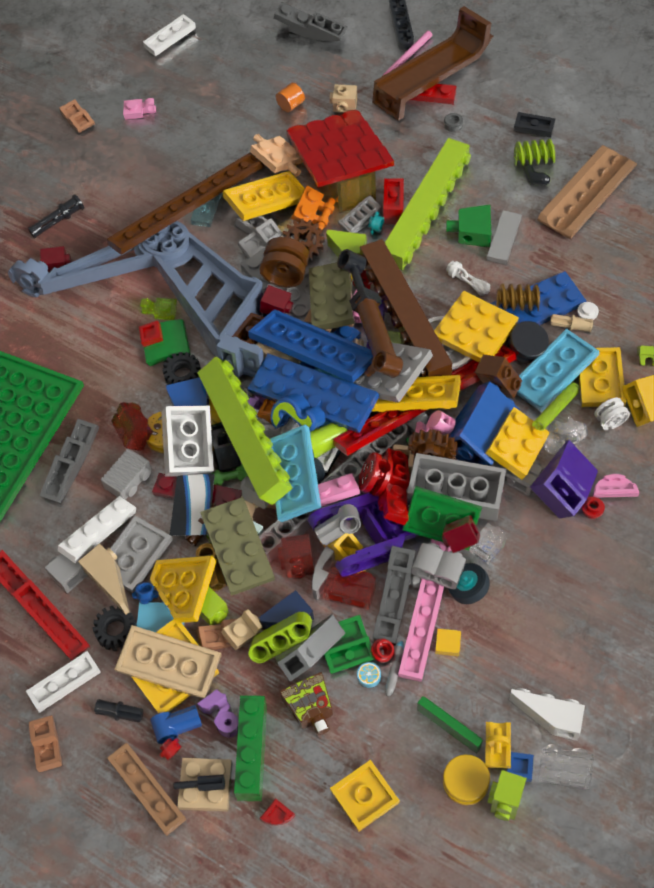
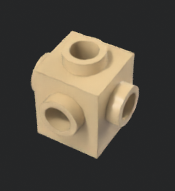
M335 84L334 92H330V104H333V112L356 110L358 100L357 86Z

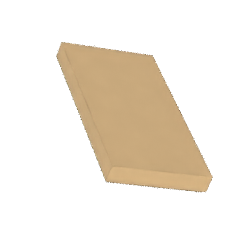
M131 625L114 670L204 699L207 697L221 653Z

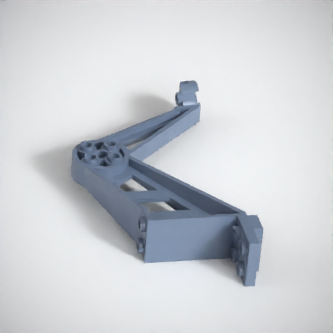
M175 221L124 253L126 254L134 250L135 257L101 265L121 256L110 246H107L58 269L54 267L50 273L47 271L48 266L44 262H37L31 258L26 264L21 260H17L8 271L10 280L13 283L16 281L23 287V293L38 298L41 294L45 295L154 266L172 290L213 355L223 361L227 360L233 366L234 370L232 372L238 379H240L242 374L254 377L264 361L262 348L256 344L242 341L238 337H232L250 313L261 315L260 302L264 295L262 281L256 277L244 276L193 236L186 226L178 221ZM194 257L202 266L190 283L186 285L175 268L185 264ZM211 274H213L224 286L204 311L195 296ZM235 294L243 302L220 333L213 322L232 295Z

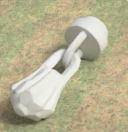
M451 261L448 264L446 271L449 276L465 281L480 296L490 292V284L468 274L462 268L461 263Z

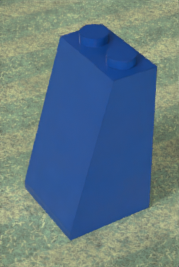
M490 381L477 387L455 418V427L448 438L454 437V442H457L455 457L459 461L491 466L495 460L485 454L512 408L515 407L520 411L514 401L507 398L500 391L499 387Z

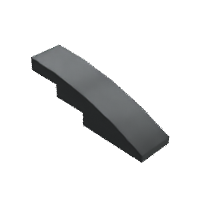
M77 419L71 437H66L60 455H55L40 493L41 497L58 503L62 502L91 449L99 430L98 425Z

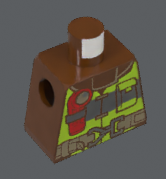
M322 672L280 690L283 703L302 729L313 726L317 736L323 735L330 730L326 719L333 715V710Z

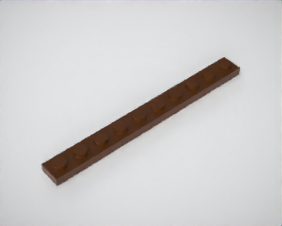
M249 152L107 238V245L119 254H124L218 196L223 190L231 188L264 167V164Z

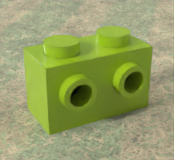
M501 770L499 781H493L487 802L492 804L490 812L495 813L494 816L504 821H509V819L515 820L527 778Z

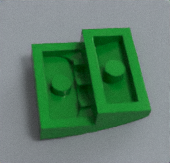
M183 319L160 323L163 341L144 347L146 363L150 367L165 361L168 357L172 359V354L174 353L176 356H179V352H182L183 355L186 352L190 353L185 321Z
M360 615L338 622L346 634L324 654L330 674L374 660L371 654V643Z

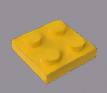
M371 760L330 787L331 793L358 832L400 803L398 797Z

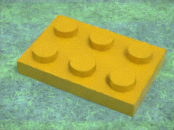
M620 347L596 348L599 350V356L578 375L581 407H599L602 403L612 398H620L624 403L623 407H625L626 397L622 389L624 377Z
M513 407L485 454L523 480L550 432L546 429L543 431L537 430L535 426H532L534 421Z

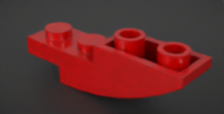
M387 448L385 456L393 460V471L387 488L379 496V510L383 511L384 519L405 526L409 520L406 489L410 483L408 455L401 451Z

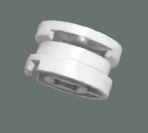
M620 398L607 400L596 409L594 415L598 421H601L600 424L604 430H608V427L614 429L629 418L630 412L626 407H623L624 403Z

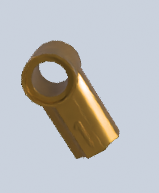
M205 543L197 548L196 557L205 556L210 553L217 560L211 544ZM218 560L216 561L209 587L214 592L222 590L226 586Z

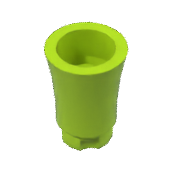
M329 423L310 431L313 456L318 458L335 448L333 439L345 433L347 429L337 424Z

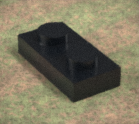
M518 112L514 131L551 138L556 118Z

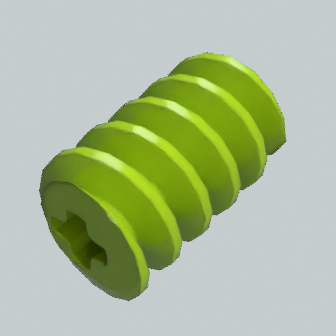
M541 139L538 145L535 140H532L530 145L528 141H524L523 145H521L520 141L515 143V166H517L518 161L524 166L526 160H528L529 165H532L533 159L536 160L537 165H540L541 159L547 164L549 158H551L553 164L555 163V147L551 139H547L546 144Z

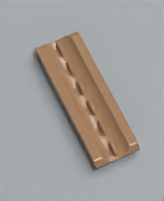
M602 145L542 210L537 221L571 240L635 168L637 163Z

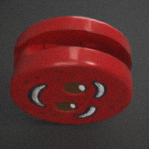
M376 452L371 453L366 459L359 476V490L364 493L370 492V494L376 497L381 496L391 479L393 460L387 456L382 457L381 454Z

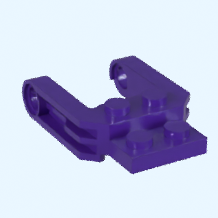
M370 493L320 508L308 517V522L315 531L314 528L338 514L341 506L351 504L357 508L359 518L362 519V524L375 545L358 550L355 554L345 557L340 562L337 561L335 567L342 577L389 562L392 546L402 548L404 541L420 535L403 530L404 525L384 519L383 511L379 510V497L373 496Z

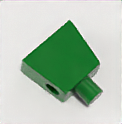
M491 205L459 209L458 220H446V232H458V243L490 247L492 236Z

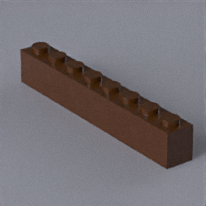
M380 239L360 246V255L366 258L365 270L367 279L370 283L373 282L375 292L379 294L383 301L382 304L385 312L391 316L393 327L395 329L398 328L400 332L399 335L403 345L430 349L433 354L419 374L420 377L451 376L453 363L384 240Z

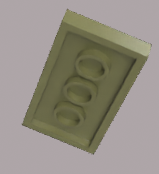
M337 262L308 268L312 325L328 330L355 324L354 311L349 302L353 297L351 273L338 268Z
M244 497L200 512L231 596L275 580Z

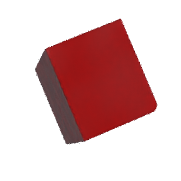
M384 178V225H396L403 213L404 178Z

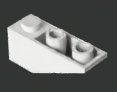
M524 688L511 689L509 701L554 736L578 740L585 705L579 704L578 701L573 699H565V701L555 699L553 695L546 693L540 695L532 694Z

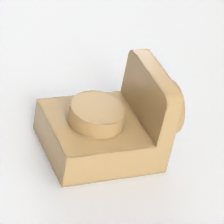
M247 609L240 618L223 628L221 633L236 651L251 641L260 632L262 625L259 618Z

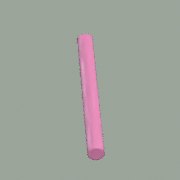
M426 31L383 76L403 65L432 37L431 31Z

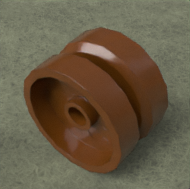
M275 237L269 240L265 246L264 257L259 268L261 276L269 283L279 287L290 288L300 285L304 279L305 268L309 260V251L306 246L289 237Z

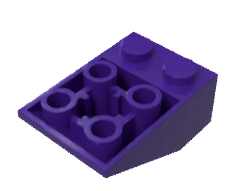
M567 440L530 488L559 519L575 516L587 500L598 470L570 440Z

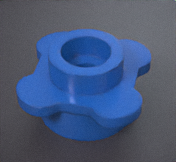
M148 582L137 585L136 591L132 593V598L138 599L141 604H148L153 598L159 597V592L154 590L153 584Z

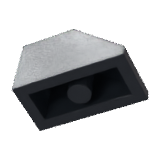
M222 422L211 425L212 448L220 471L241 465L240 458Z

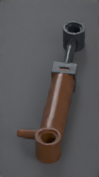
M345 249L337 259V266L351 273L357 292L349 302L352 310L359 314L373 355L372 364L365 371V375L370 377L377 371L395 378L403 368V360L396 356L379 309V306L382 304L379 294L365 288L360 274L365 269L366 258L349 249Z

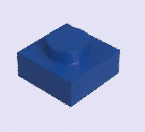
M511 752V768H507V772L525 777L527 782H531L534 755Z

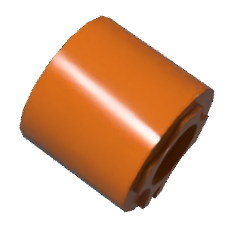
M293 82L275 96L278 105L288 113L305 100L302 89Z

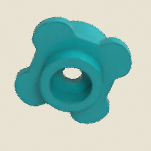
M378 211L369 220L368 227L371 228V235H374L375 232L380 233L383 228L384 217L379 216Z

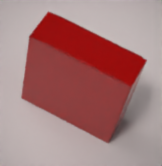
M158 320L139 326L141 344L144 347L163 341L161 324Z

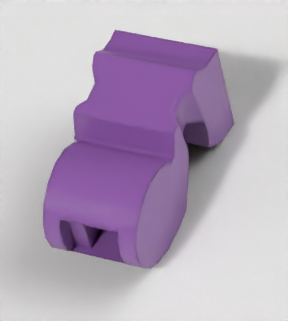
M215 690L197 703L199 709L204 714H211L215 710H219L214 723L222 736L232 738L238 734L239 720L232 713L226 694Z

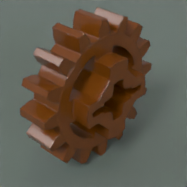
M301 218L300 223L293 220L294 225L288 224V231H283L282 234L284 237L291 238L292 236L297 241L306 239V242L301 241V243L309 251V260L313 261L312 256L319 257L318 250L324 249L321 244L325 242V238L322 237L323 230H318L319 225L317 223L312 225V220L310 219L307 223L304 222L303 218ZM314 236H316V243H315V245H314L313 242H312V240L314 239Z
M429 429L428 432L420 430L419 433L413 432V435L409 436L408 450L411 451L412 455L419 453L452 459V457L456 456L457 442H454V437L448 438V433L441 434L439 430Z

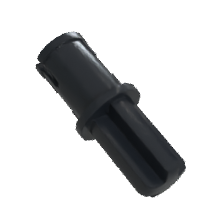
M98 699L94 708L96 715L113 717L116 721L124 719L140 722L144 714L142 708L123 705L121 701L115 703Z

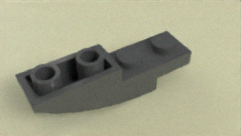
M281 2L273 18L290 26L289 31L320 41H340L348 26L315 12L312 16L284 2Z

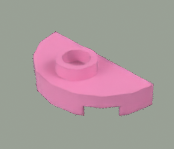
M610 474L604 476L595 485L593 497H638L639 490L635 483L633 484L625 478L626 476Z

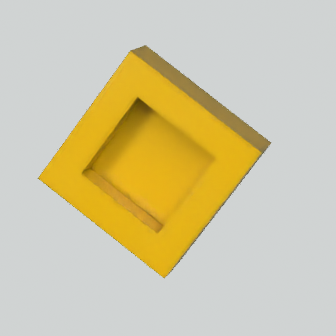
M437 629L435 654L459 656L461 631Z

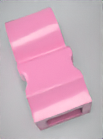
M438 410L431 414L427 424L421 421L417 422L415 432L419 433L420 430L428 432L431 429L439 430L441 434H450L455 427L456 421L454 418Z

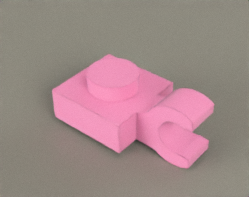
M148 98L144 102L142 99L124 101L123 115L125 120L143 118L144 113H156L154 98Z

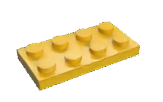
M290 171L223 190V197L242 221L297 205L304 187Z
M460 375L417 377L399 403L378 398L372 411L457 408L461 385Z

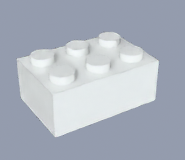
M166 406L161 412L165 477L212 473L214 467L210 406Z

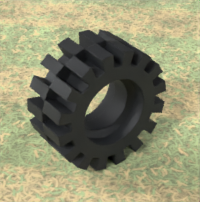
M179 352V356H176L174 353L172 354V359L168 357L166 359L167 363L164 362L163 364L164 368H162L167 385L200 378L197 373L201 370L199 360L193 354L190 356L189 352H186L185 355ZM180 368L190 369V373L185 376L179 377L175 375V372Z
M109 606V611L104 608L102 609V615L100 613L96 615L98 620L93 621L95 626L93 627V632L102 647L104 646L106 650L112 648L113 651H117V648L120 647L122 651L131 625L137 626L131 612L125 615L118 606L117 609L114 606ZM115 621L122 622L124 629L120 634L111 636L107 633L109 624Z

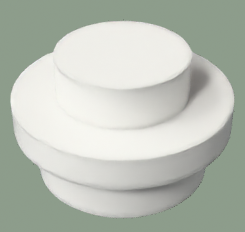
M584 302L579 305L577 313L579 318L594 320L598 316L599 309L594 303Z

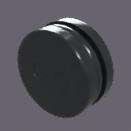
M523 321L517 324L507 337V347L516 352V360L522 363H532L547 350L549 345V338L545 329L532 321Z

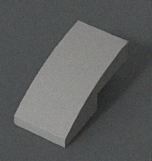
M269 219L255 228L253 233L240 240L238 246L246 257L250 258L263 250L269 240L281 237L283 234L275 222Z
M327 546L323 550L313 574L312 591L313 598L316 600L319 599L330 583L327 571L335 561L334 550Z

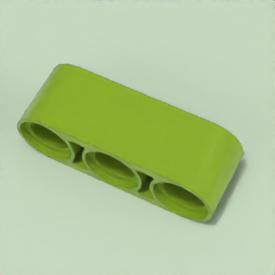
M297 612L254 636L249 648L250 659L256 663L266 662L306 640L312 626L311 616L305 612ZM302 624L305 628L299 629L295 625ZM276 635H281L285 639L280 640L276 637ZM256 646H262L265 650H259Z

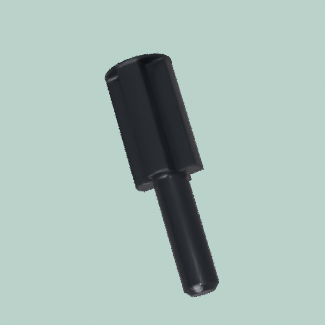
M224 774L198 776L197 780L174 782L173 788L175 790L198 788L199 791L225 789Z

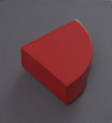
M275 798L262 814L260 820L268 825H283L291 821L295 817V813Z

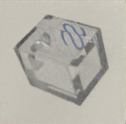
M487 523L480 532L479 543L471 546V553L489 565L505 546L507 535H505L501 528L493 527Z

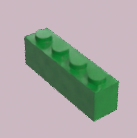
M240 695L234 794L237 801H262L267 716L265 696Z

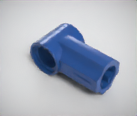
M196 705L174 713L162 712L150 719L158 744H164L169 738L175 740L179 734L202 726Z

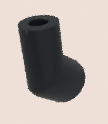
M532 165L524 167V172L531 184H549V175L543 172H535Z

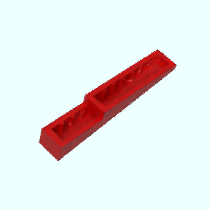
M1 550L0 584L71 661L76 659L90 645L40 589Z

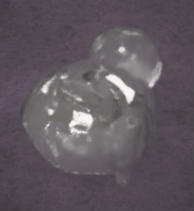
M568 416L566 423L553 420L548 425L550 433L544 443V449L548 453L555 455L567 440H570L574 445L578 444L580 441L585 440L588 435L587 425L583 422L573 421L571 416Z

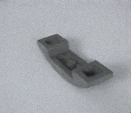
M392 546L380 610L373 633L374 639H386L392 643L397 641L415 556L414 550Z

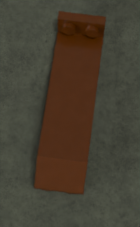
M463 6L459 9L457 27L451 37L374 81L372 103L398 121L404 118L407 101L480 58L493 38V35L490 34L492 23Z

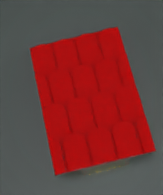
M350 110L342 115H332L324 120H314L306 125H296L286 130L288 138L317 187L328 185L331 195L336 201L335 204L339 213L354 209L368 196H371L376 201L375 171L394 166V160L378 136L374 134L360 111Z

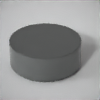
M457 113L446 115L444 118L445 129L451 132L459 131L463 127L462 116Z

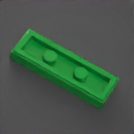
M425 696L421 697L417 703V710L477 754L482 747V738Z

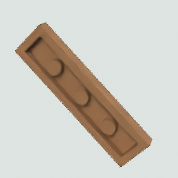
M125 743L107 758L166 836L186 821L185 816L128 743Z

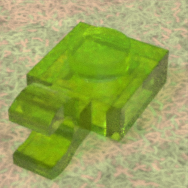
M156 298V303L149 299H141V313L154 314L155 319L175 320L178 303L177 299Z

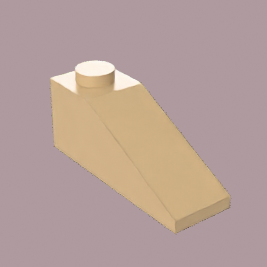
M98 544L78 562L84 572L127 615L129 607L120 568L115 561L118 557L110 548L105 549L101 544Z

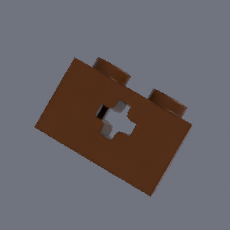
M483 354L475 374L483 384L490 381L497 385L507 398L514 399L521 387L522 379L505 357Z

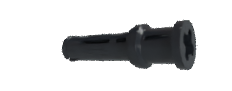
M73 194L70 200L63 204H58V209L31 227H28V231L33 238H37V236L64 218L70 219L71 215L78 210H83L84 205L78 196Z

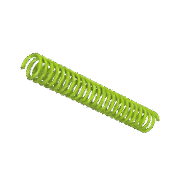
M570 383L536 418L532 426H535L539 431H543L579 393V385Z

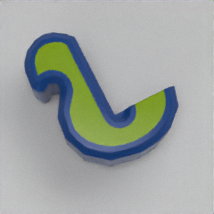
M297 393L280 398L273 405L270 414L271 423L275 429L286 425L291 418L299 426L307 425L309 430L313 431L315 428L323 426L326 418L325 413L319 406L311 408L308 400Z

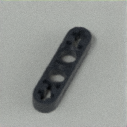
M389 0V9L397 45L401 50L407 51L414 44V35L406 1ZM402 14L404 17H396V15ZM400 27H406L407 29H406V30H399L398 28H400Z

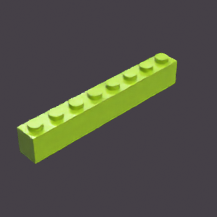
M451 138L447 139L387 238L385 244L400 270H403L405 265L411 262L414 250L420 247L422 236L428 233L430 223L437 218L440 206H444L448 192L453 191L455 180L461 177L464 165H468L471 158L469 153L470 145Z
M214 357L197 373L258 497L273 505L293 489L289 482L290 476L280 465L282 461L273 451V443L264 434L265 428L257 420L255 409L248 403L249 397L241 389L240 380L232 372L234 370L233 366L227 360L223 361L218 357Z

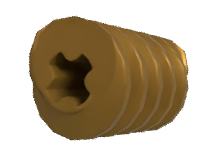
M501 283L499 289H497L496 307L499 308L500 304H502L504 310H507L508 305L511 304L512 310L515 311L516 306L519 305L521 311H523L525 306L528 305L529 311H532L534 305H536L539 311V287L534 285L533 290H531L530 285L527 284L523 290L521 284H518L514 290L513 284H509L506 289L504 283Z

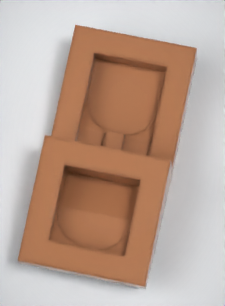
M75 99L59 108L64 118L78 133L95 125L87 111L82 109Z
M237 619L223 620L218 625L199 626L197 628L199 645L211 650L231 647L221 632L223 628Z
M53 716L30 721V739L34 747L37 771L40 773L63 766Z

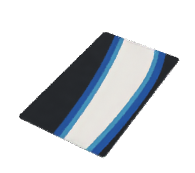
M215 474L177 476L169 535L208 534L205 525L198 522V520L202 518L201 511L211 508Z

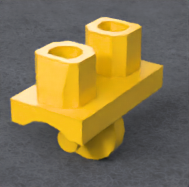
M486 722L485 766L487 768H511V722Z

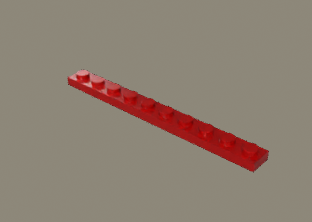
M504 345L500 347L495 355L505 357L509 363L516 360V352ZM472 360L452 372V375H460V391L480 380L475 374L479 362ZM412 409L380 412L366 420L360 433L348 430L334 438V446L348 456L427 410Z

